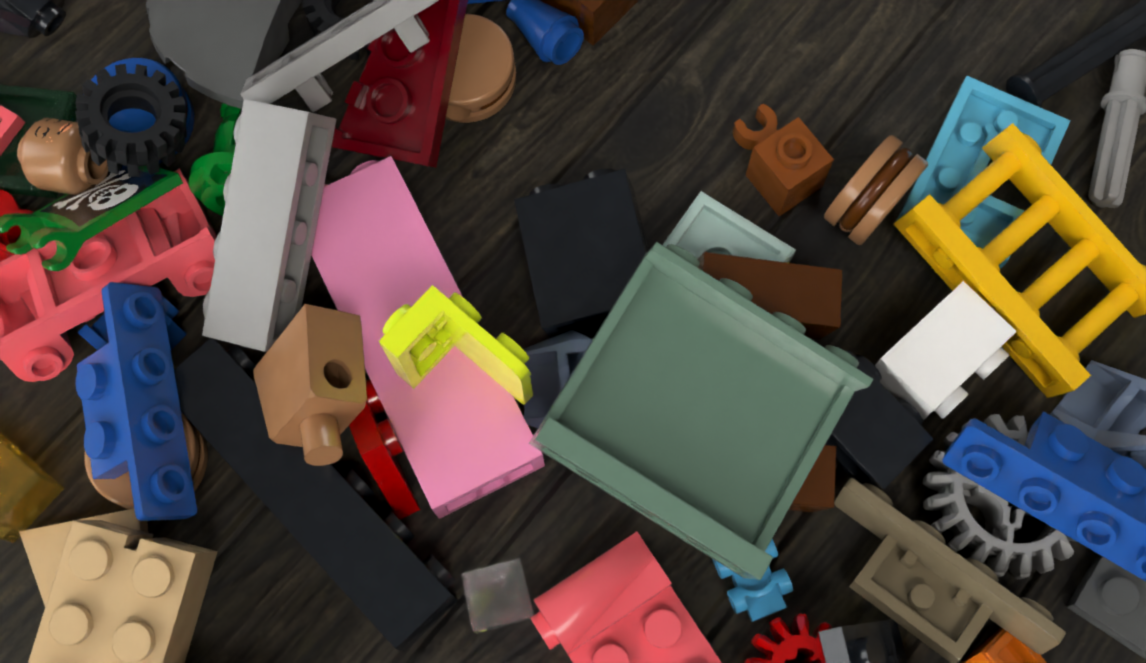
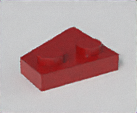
M368 379L366 380L367 401L365 408L350 423L349 427L362 459L395 515L400 520L419 511L420 508L396 455L404 452L389 419L380 422L377 414L384 412L385 409L371 380Z

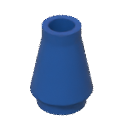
M511 0L506 10L507 17L515 23L542 61L562 65L571 60L579 51L583 43L584 33L579 28L576 17L540 0Z

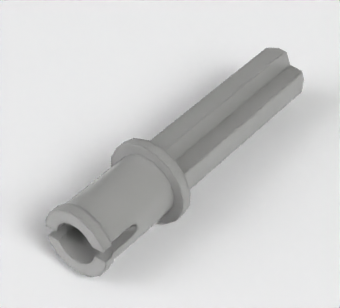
M1128 49L1120 51L1119 55L1116 54L1110 91L1103 96L1101 101V107L1105 111L1088 193L1092 204L1099 208H1117L1123 202L1140 115L1146 112V97L1144 96L1146 90L1145 51Z

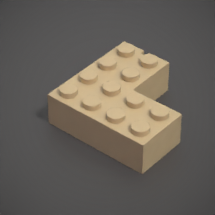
M72 520L28 663H185L218 551L166 537L153 538L151 533L102 520Z

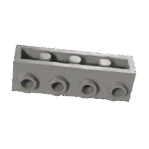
M244 99L241 115L238 117L234 127L236 146L231 173L224 184L223 194L226 203L221 231L218 233L213 246L215 265L211 287L203 303L205 321L202 336L267 352L302 308L336 124L335 118Z

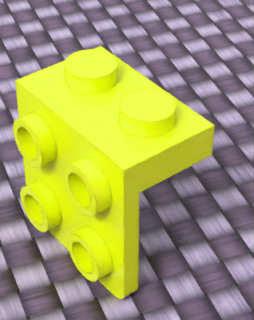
M432 285L412 307L409 304L401 306L390 316L384 325L383 333L385 335L379 340V343L396 374L413 389L455 346L523 405L533 397L530 377L532 374L525 365L529 360L527 353L506 334L500 333L495 339L478 324L482 319L479 312L458 293L454 292L447 298Z

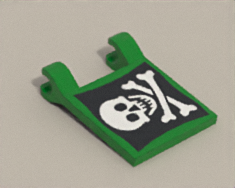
M122 165L118 175L108 171L105 179L98 185L93 184L77 195L66 194L32 214L11 213L1 216L0 233L7 232L15 225L20 227L21 236L19 240L6 246L8 252L20 255L29 252L33 248L40 249L48 242L54 240L57 245V251L51 259L44 260L42 266L50 271H60L72 263L84 241L183 184L178 173L159 168L160 172L150 175L147 166L138 167L139 177H129L128 167Z

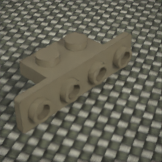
M850 478L834 501V505L883 540L849 587L947 661L957 663L961 660L988 618L1040 655L1061 643L1066 632L1053 623V616L1041 604L1029 598H1019L998 583L997 575L988 566L972 558H963L945 545L944 537L935 528L923 521H912L892 507V500L878 487L868 483L860 484L853 478Z

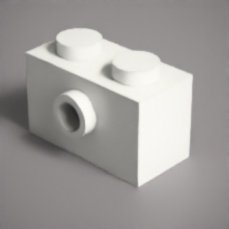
M963 281L879 359L875 366L882 376L880 383L895 398H902L910 403L920 413L923 420L933 411L943 419L969 395L960 386L974 372L984 380L1009 356L1001 346L1017 331Z

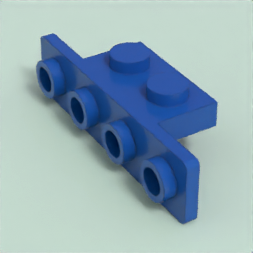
M110 282L101 290L109 343L77 364L76 391L82 399L86 427L84 448L86 454L90 457L93 479H116L129 471L135 515L140 521L188 519L197 513V505L161 291L156 287Z
M1044 411L1031 426L1024 446L978 419L973 418L968 421L946 450L942 459L944 465L1146 581V469L1141 464L1129 457L1118 454L1086 436L1077 427L1065 424Z

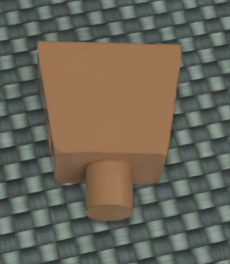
M304 304L256 365L253 372L269 438L277 444L303 447L306 463L314 466H324L335 463L343 456L340 434L365 408L367 401L362 325L360 315Z

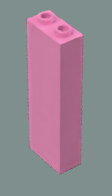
M392 156L381 161L371 160L364 162L353 169L350 175L329 185L324 184L311 255L337 310L360 315L365 369L436 516L440 519L544 467L542 452L529 444L533 434L514 397L457 347L454 346L413 389L396 374L379 343V340L385 335L383 328L390 316L405 304H409L412 307L432 285L447 298L454 292L462 296Z

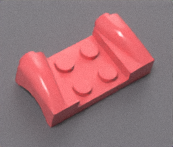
M180 168L174 172L179 174L183 184L84 241L72 263L65 269L50 271L42 266V262L51 259L57 251V245L54 240L48 242L40 249L33 248L22 255L14 254L0 262V359L18 378L28 382L46 381L56 377L69 366L73 360L74 352L67 331L81 323L92 320L98 314L104 312L101 290L110 282L151 287L168 277L176 290L183 296L196 297L207 294L211 287L215 265L213 246L217 235L201 201L191 192L189 183Z
M637 531L534 599L539 612L530 617L531 621L548 648L551 650L561 644L572 663H722L672 589L671 581Z

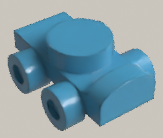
M772 539L765 552L774 559L778 557V552ZM713 559L714 566L721 579L732 575L735 588L728 590L727 596L736 614L747 611L751 622H754L787 608L782 596L792 592L793 586L784 568L771 572L768 566L762 579L754 580L741 577Z

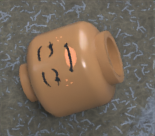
M43 118L29 128L18 144L17 156L22 171L28 182L38 189L77 195L93 184L98 185L107 176V160L100 166L92 161L90 151L86 153L82 146L77 122Z

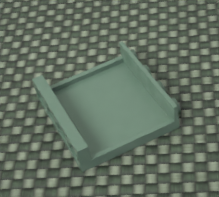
M656 242L644 255L529 444L741 577L761 580L773 559L765 550L854 392L868 388L873 378L857 369L859 365L858 360L848 352L832 345H826L824 348L804 335L806 328L796 319L781 312L770 314L751 302L753 295L739 283L727 278H721L718 281L699 269V260L687 250L673 244H668L667 247H664Z

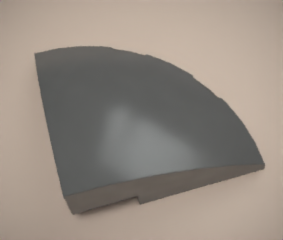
M147 0L146 10L150 22L149 32L151 40L163 62L166 64L172 61L183 70L188 85L193 89L226 105L242 109L244 99L240 93L246 79L279 59L290 41L288 23L302 0Z

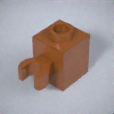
M761 104L757 108L755 118L764 129L752 131L739 119L734 123L733 137L741 147L752 150L746 177L775 213L781 216L823 187L834 159L799 117L780 130H777V116L769 106Z

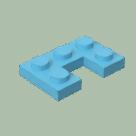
M966 76L927 155L928 167L915 181L897 220L929 194L937 203L945 204L987 167L990 157L984 152L982 147L1012 123L1022 133L1029 135L1037 142L1042 156L1052 164L1071 120ZM988 196L960 221V229L976 247L983 248L1018 218L1024 210L995 197ZM1010 256L999 265L1000 268L1008 262Z

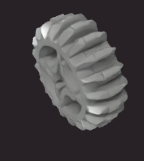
M992 414L984 420V423L1023 446L1025 445L1029 433L1027 432L1024 415L1014 416L1007 425H1005L999 414ZM951 432L943 439L946 450L959 434ZM937 450L931 455L929 461L939 472H930L925 475L922 484L931 490L937 491L938 494L924 500L923 508L929 511L941 512L942 518L935 521L931 526L939 533L947 529L950 531L954 538L948 541L946 546L953 551L958 552L965 547L968 549L965 559L972 558L982 563L987 559V566L998 578L1004 576L1009 567L1015 579L1029 577L1032 567L1040 574L1049 572L1054 569V558L1063 561L1069 559L1074 554L1069 541H1077L1046 523L1040 534L1031 543H1013L1014 531L1021 528L1023 517H1032V515L1015 505L1009 507L1008 501L944 465L942 459L946 451ZM966 503L976 506L982 512L985 518V530L975 521Z

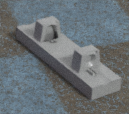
M374 0L247 78L240 95L243 99L271 104L296 89L310 110L315 112L332 101L331 96L333 95L332 89L321 72L393 28L410 53L430 42L429 32L418 16V13L439 0Z

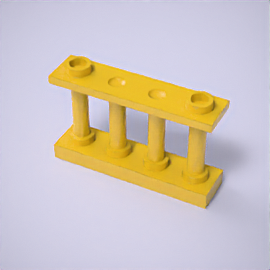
M1012 123L982 147L984 152L993 161L988 167L945 204L937 203L929 194L900 217L894 225L952 291L964 281L1017 331L1002 347L1047 398L1075 391L1091 376L1079 362V353L1126 310L1133 318L1146 314V266L1140 264L1042 156L1037 142L1029 135L1022 133ZM1010 179L1032 205L985 247H976L960 229V221L1004 182ZM1048 222L1071 249L1022 293L1018 292L1001 275L999 265ZM1088 266L1110 293L1062 337L1056 336L1039 317V309Z

